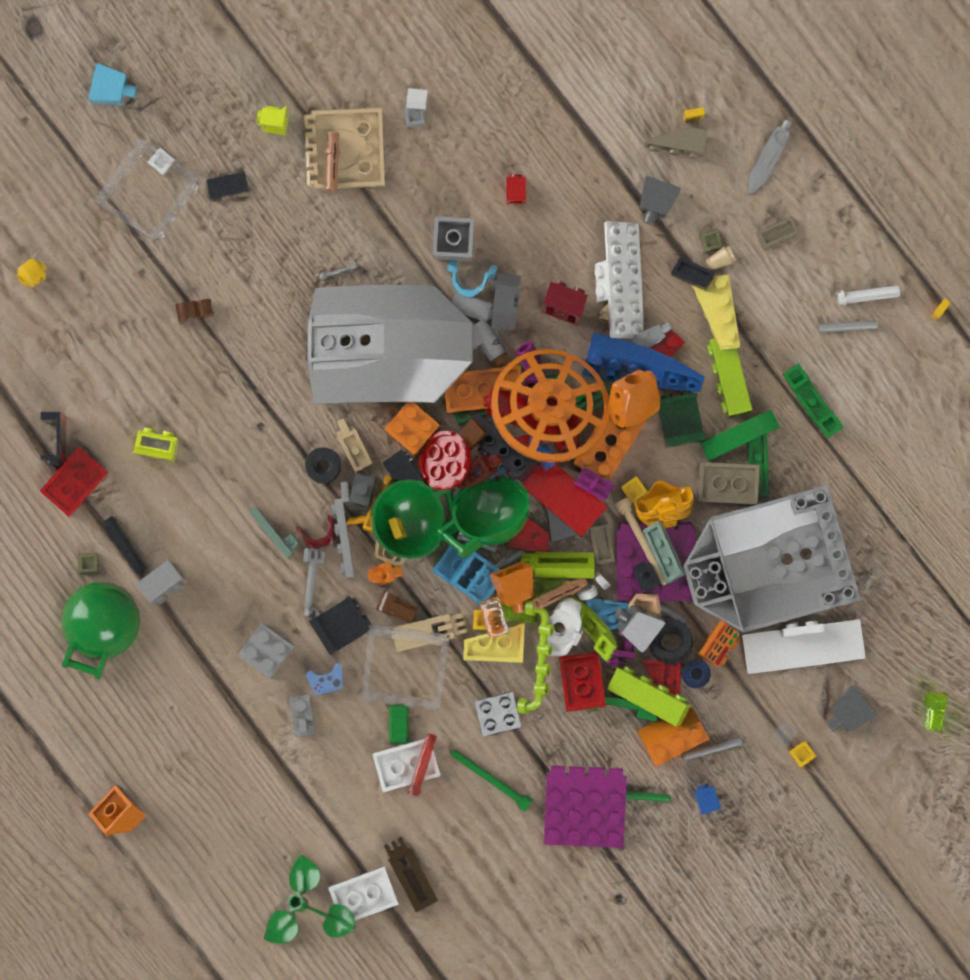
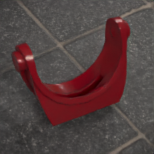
M328 515L330 523L329 532L324 538L319 540L306 538L302 533L300 525L297 526V533L301 534L308 548L311 550L320 549L335 543L334 519L332 516Z

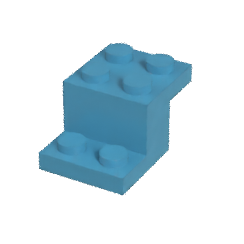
M449 545L431 571L481 606H484L495 591L490 574L500 571V569L476 552H473L466 558H461L458 555V551Z

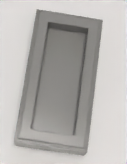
M455 292L452 303L466 317L478 321L482 320L487 323L489 309L492 308L493 304L473 297L462 296L458 292Z

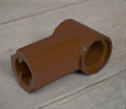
M383 591L376 610L412 623L418 607Z

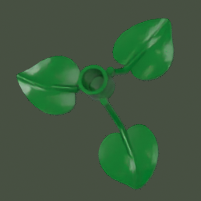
M304 855L298 857L289 876V885L293 891L297 892V894H292L288 898V906L292 916L287 911L279 910L270 917L263 937L264 940L270 943L284 944L292 941L299 932V926L294 922L296 920L295 911L301 913L306 909L326 917L323 921V930L332 938H341L355 929V918L346 906L333 904L330 906L327 914L308 905V900L302 895L306 894V889L313 890L318 886L321 873L319 868Z

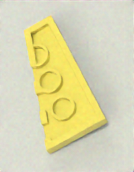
M729 275L715 276L707 291L691 285L704 311L705 318L710 324V329L719 349L740 348Z

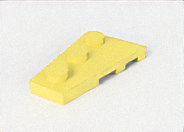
M525 623L464 640L463 661L523 663Z

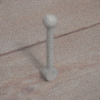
M359 264L329 273L322 272L320 279L325 280L329 276L360 268Z

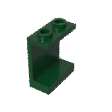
M684 391L680 393L681 396L673 397L672 394L661 396L659 415L666 448L706 440L697 403V393Z

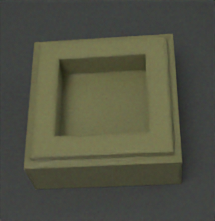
M719 229L699 234L704 254L724 247Z
M99 553L78 554L79 574L99 573Z

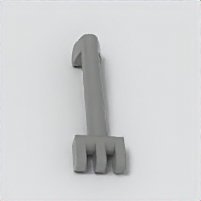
M305 548L303 562H309L304 616H319V610L312 608L317 563L324 564L325 551L322 549L311 550L310 548Z

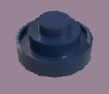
M693 659L683 666L681 671L682 679L688 687L701 688L709 682L711 670L704 661Z

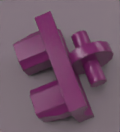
M583 467L574 483L575 486L603 502L606 501L615 485Z
M623 640L622 649L615 650L612 654L614 659L610 658L609 661H606V664L613 665V671H616L618 666H625L626 661L619 660V657L635 659L634 645L628 640Z

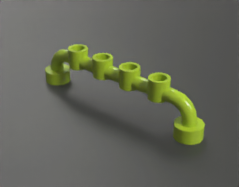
M531 599L526 601L525 614L535 616L539 613L541 615V624L539 626L540 643L537 646L538 663L535 668L537 680L534 685L535 700L530 703V700L527 698H519L517 712L520 714H528L529 711L539 708L542 704L543 695L547 696L549 693V684L544 683L545 675L549 676L551 672V665L546 663V656H551L553 651L552 644L547 643L548 636H553L554 625L549 624L547 610L545 608L541 610L536 609Z

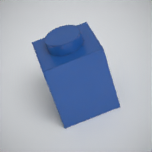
M708 783L697 786V791L693 793L701 815L721 809L714 786H709Z

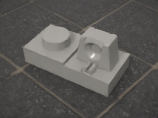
M310 695L289 697L295 737L315 734Z

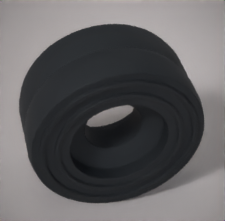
M320 447L309 453L305 461V469L313 481L326 484L334 481L340 474L341 461L332 449ZM326 460L329 463L326 471L318 469L319 461Z

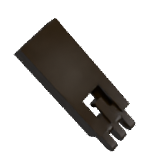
M399 837L398 841L401 846L398 847L396 842L392 841L391 844L394 850L391 851L388 844L384 845V848L390 857L388 861L417 913L436 903L438 899L411 848H407L403 838ZM405 857L407 858L412 868L406 873L403 872L398 862L401 861L403 867L407 866L408 863L405 860Z

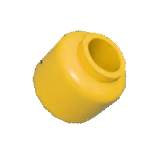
M31 258L18 267L17 278L24 287L33 288L46 279L45 271L47 268L41 260L37 261Z

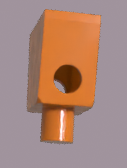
M520 562L490 574L499 600L507 606H512L513 612H523L525 610L523 601L534 596L532 567L524 562Z

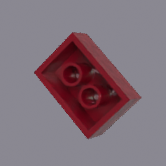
M558 280L555 283L551 281L542 304L541 313L578 326L587 303L588 295L585 294L586 291L574 287V289L568 288L566 283Z

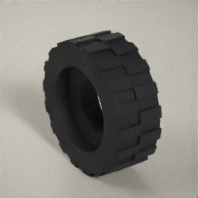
M664 619V626L649 644L653 657L657 658L659 662H663L666 665H676V663H682L683 660L687 659L692 652V634L684 622ZM668 633L677 634L681 639L680 646L673 651L664 649L661 645L664 635Z

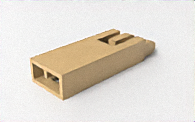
M463 613L453 616L446 614L391 628L397 653L455 639L456 635L468 633L467 629L459 630L460 626L466 625L465 621L457 623V619L464 617ZM445 624L443 626H439L438 631L440 632L446 630V633H441L437 635L433 634V626Z

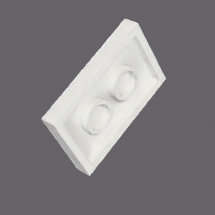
M430 737L372 754L383 792L441 776Z
M385 866L328 887L334 904L346 906L352 912L355 921L399 904Z

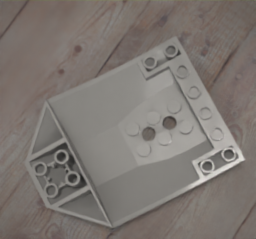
M359 285L315 288L308 321L307 360L314 404L367 402L436 403L473 363V323L435 286ZM364 335H369L371 338L367 346L361 344V338ZM345 336H349L351 339L347 346L342 344Z
M828 485L711 517L683 566L694 605L742 632H748L861 600ZM809 548L812 551L810 559L805 560L801 557L802 549ZM786 553L791 554L793 557V561L789 565H784L781 561L782 555Z

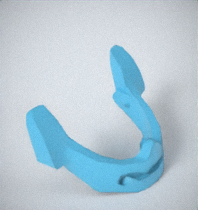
M450 260L447 270L452 272L453 276L452 284L457 292L465 297L475 296L483 290L488 280H494L496 277L497 265H491L489 271L485 272L484 280L479 287H476V289L464 288L460 285L457 276L458 261Z

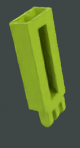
M535 552V554L524 553L521 555V562L532 567L533 572H535V578H594V553Z

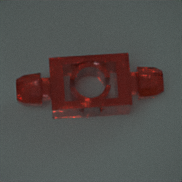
M500 454L481 456L470 463L466 477L457 487L459 489L475 487L499 472L497 466L503 461ZM482 467L483 470L480 471V475H476L477 468Z

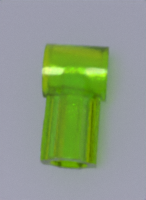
M543 578L533 581V585L539 584L542 587V593L539 595L533 593L534 596L532 598H537L562 586V583L566 582V578Z
M499 604V621L538 622V613L535 616L526 615L525 610L515 613L512 606Z
M926 691L924 730L942 731L944 711L947 708L948 701L947 693Z

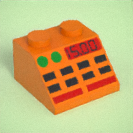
M723 620L718 621L697 655L716 668L719 665L723 666L729 658L726 655L729 649L732 648L734 650L740 641L737 638L739 633Z

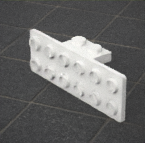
M606 221L604 222L606 261L595 264L597 302H608L610 337L633 339L634 336L644 331L639 224Z
M859 619L828 624H818V621L806 622V626L798 627V623L787 624L786 629L745 634L742 636L748 674L865 659L861 622Z

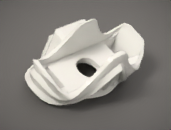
M572 598L560 601L555 609L549 613V624L554 625L560 622L565 626L563 632L559 633L554 629L553 636H548L547 644H552L553 646L552 656H564L567 654L572 645L578 644L583 633L580 616L581 603Z

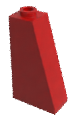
M490 389L489 395L484 397L483 407H487L486 414L492 416L491 397L493 389ZM499 390L498 407L501 418L512 413L510 406L511 391ZM517 392L516 401L519 410L528 406V396ZM553 398L546 400L549 406L557 405L556 400ZM531 414L522 417L528 426L536 430L539 422ZM516 420L513 421V422H511V423H509V424H512V425H514V426H516V427L521 428V427L517 424ZM546 425L543 434L557 435L558 426Z

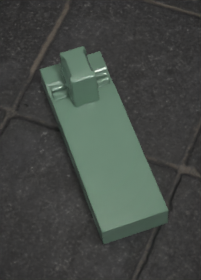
M254 507L249 511L284 556L287 559L293 555L292 551L299 545L298 541L292 534L281 539L259 510Z
M657 521L644 529V535L665 582L671 583L685 575L663 522Z

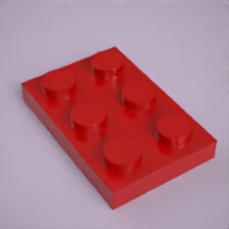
M78 447L40 489V492L68 517H71L109 472Z
M598 652L560 656L559 663L566 712L606 707Z

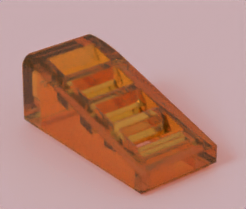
M500 597L480 602L489 638L509 633ZM497 604V606L486 609L488 605ZM498 610V612L487 614L488 612ZM499 616V618L489 621L490 618ZM501 622V624L492 627L490 626L491 624Z

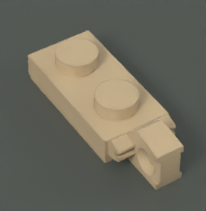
M344 418L337 421L341 430L337 433L338 439L355 473L373 465L353 425L348 427Z

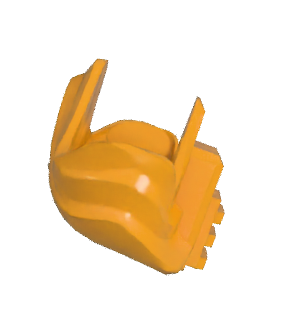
M663 480L657 481L642 498L634 501L637 517L647 526H651L657 521H662L665 528L676 526L677 520L687 518L690 515L694 504V496L691 487H676Z

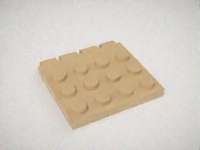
M382 108L312 111V115L304 116L305 130H312V132L305 133V149H313V151L306 152V168H314V171H306L308 186H314L315 189L326 188L327 156L325 155V150L327 149V133L337 132L340 134L339 150L341 151L340 156H338L337 188L385 187Z

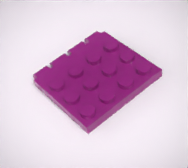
M621 522L620 530H616L617 601H631L635 594H658L659 601H693L686 574L666 585L660 584L642 593L632 572L636 570L635 565L643 561L646 564L650 562L629 523ZM638 522L642 532L649 527L643 522ZM678 522V530H674V526L665 528L683 569L684 564L696 545V530H692V522Z
M551 765V772H547L544 845L624 848L627 775H623V768H609V775H605V767H589V774H585V767L569 766V773H565V766Z

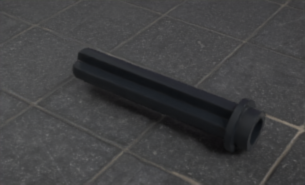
M109 517L103 522L104 529L107 528L135 573L143 572L146 566L118 525L117 518Z

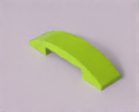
M574 596L562 598V600L572 598L581 603V628L596 643L594 649L605 661H609L617 647L616 640L610 629L593 610Z

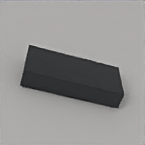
M245 172L207 179L211 200L249 192Z
M680 257L671 272V276L707 291L715 277V272Z

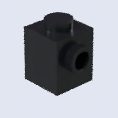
M643 561L634 566L636 570L632 574L642 593L661 584L651 562L646 564Z

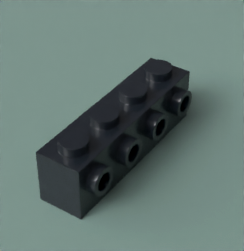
M476 413L471 419H476L487 432L476 445L477 451L485 458L487 456L493 460L492 463L498 469L503 468L506 470V474L514 482L518 480L520 483H523L538 467L536 461L513 449L503 439L498 429Z

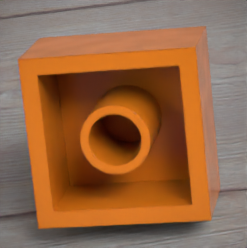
M407 402L384 430L415 457L427 444L429 438L440 429V425L414 402Z

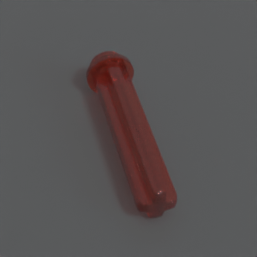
M426 734L411 786L407 787L409 789L408 794L419 797L420 793L423 792L420 790L437 739L436 735Z

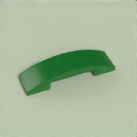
M799 363L782 374L804 410L827 439L844 428L834 412H831L810 382V378Z
M769 410L700 444L708 461H711L780 428L773 411Z
M605 698L606 705L637 710L636 718L657 720L654 714L628 700ZM596 708V709H588V710L597 711L598 708Z

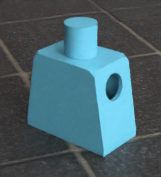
M97 63L88 99L92 104L122 105L124 96L135 98L137 87L127 85L128 77L126 74Z

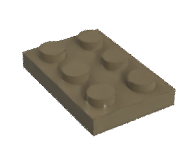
M700 462L698 502L758 505L760 465Z

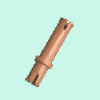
M337 132L327 133V149L325 150V155L327 156L326 192L338 191V156H340L341 151L339 150L340 134Z
M577 578L570 582L566 581L562 583V586L534 598L533 604L536 609L541 610L562 598L571 597L575 592L587 588V580L585 578Z

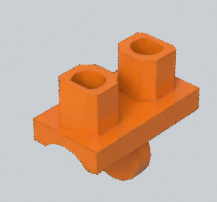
M391 562L374 566L368 571L370 582L379 584V586L391 583L397 577L403 576L401 565L392 566Z

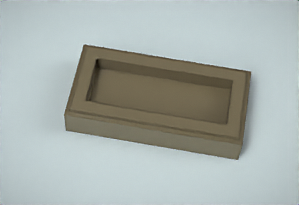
M792 216L756 232L764 250L800 234Z
M608 523L591 526L589 532L596 566L616 562Z

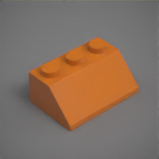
M691 706L680 726H674L663 719H659L637 730L655 767L709 740L707 733Z

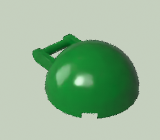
M500 476L501 480H489L488 477H484L469 483L454 498L452 502L453 520L438 530L437 537L440 540H445L456 549L461 558L468 557L483 545H499L511 540L523 529L530 512L528 493L520 483ZM459 530L470 541L462 545L452 534Z
M412 479L401 480L391 484L380 493L372 508L371 525L376 540L386 551L400 558L415 559L430 554L440 545L439 542L441 540L437 537L438 530L446 525L444 508L438 496L445 494L450 517L453 520L452 502L454 497L452 492L454 488L444 491H433L424 482ZM395 517L401 519L407 537L400 540L395 539L388 520Z
M103 581L88 583L78 588L69 597L61 617L62 632L69 644L62 667L66 669L70 667L94 675L96 679H101L107 659L124 653L134 643L138 635L140 612L131 594L114 583ZM74 650L85 657L100 659L98 668L71 660Z

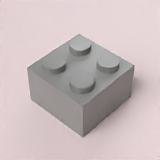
M435 216L433 259L472 262L474 219Z
M166 560L137 582L136 585L150 603L161 605L168 599V594L172 591L176 593L181 590L186 580L173 562Z
M261 623L238 656L272 679L295 647Z

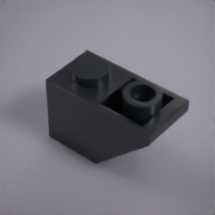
M401 449L382 462L394 481L412 479L424 482L420 468H414L412 465L414 460L408 451L404 453Z

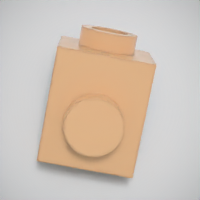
M635 594L629 602L628 609L632 605H637L654 613H661L658 594Z

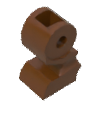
M203 299L196 302L175 304L179 324L188 322L189 318L200 320L213 316L212 300Z

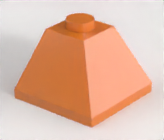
M116 785L88 813L106 836L133 831L147 816Z

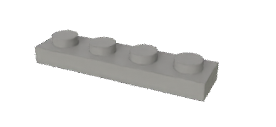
M342 498L334 499L335 504L331 505L332 514L337 516L338 524H334L336 536L340 535L341 543L337 544L338 553L343 555L344 563H340L342 575L346 574L347 579L355 578Z

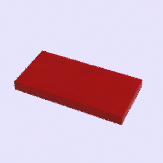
M556 463L546 471H543L539 465L522 486L530 495L582 537L605 512L607 506L595 496L575 486L576 480Z

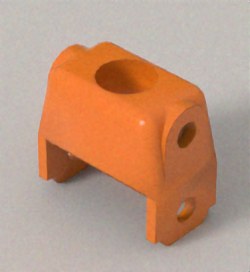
M637 370L612 384L608 403L609 418L619 427L624 428L639 424L650 418L660 409L657 381L651 371Z

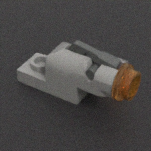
M482 320L474 324L473 351L480 347V351L488 358L491 365H494L496 368L509 360L507 357L508 353L498 329L491 328L489 324Z

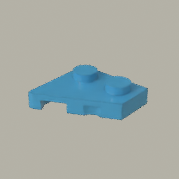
M595 598L586 600L587 606L603 620L610 630L616 629L620 622L614 618L617 609L629 610L628 603Z

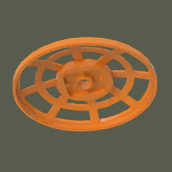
M544 349L525 353L514 359L502 370L492 392L491 410L495 426L500 435L517 452L537 461L550 463L564 462L585 454L599 441L609 419V397L600 376L584 360L564 351ZM551 354L566 357L563 365L553 363L539 365L534 356ZM524 359L527 360L531 368L523 372L515 383L503 380L512 367ZM573 361L586 368L594 376L597 383L587 385L586 381L578 373L570 369ZM555 369L560 370L557 379H546L542 370ZM535 374L538 383L533 388L521 385L529 375ZM569 374L574 377L582 387L571 389L564 383L567 375ZM500 387L512 390L510 396L512 413L502 418L498 407ZM599 390L602 391L604 399V415L602 420L592 415L593 398L591 392ZM517 392L528 396V406L519 410L516 401ZM586 395L587 411L576 407L575 397ZM553 398L556 400L557 405L549 406L546 400ZM531 414L539 422L536 430L528 426L522 417ZM572 414L582 418V422L570 431L566 422L571 418ZM516 420L517 424L533 437L529 448L518 442L508 432L505 425ZM588 422L599 428L590 441L576 449L573 437L578 435L587 426ZM546 425H559L562 432L561 435H547L543 433ZM540 440L547 442L565 441L569 452L548 454L538 452L536 449Z

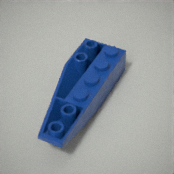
M593 332L586 363L597 372L601 380L614 383L637 370H643L644 372L649 370L655 375L659 389L701 391L705 376L690 367L650 348ZM586 368L583 369L582 375L594 378Z

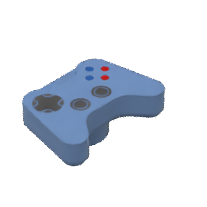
M335 664L332 672L318 676L312 671L306 672V677L316 695L337 691L343 687L341 664Z

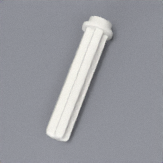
M889 286L850 292L842 290L840 293H837L838 305L842 304V306H845V304L895 298L900 296L899 286Z

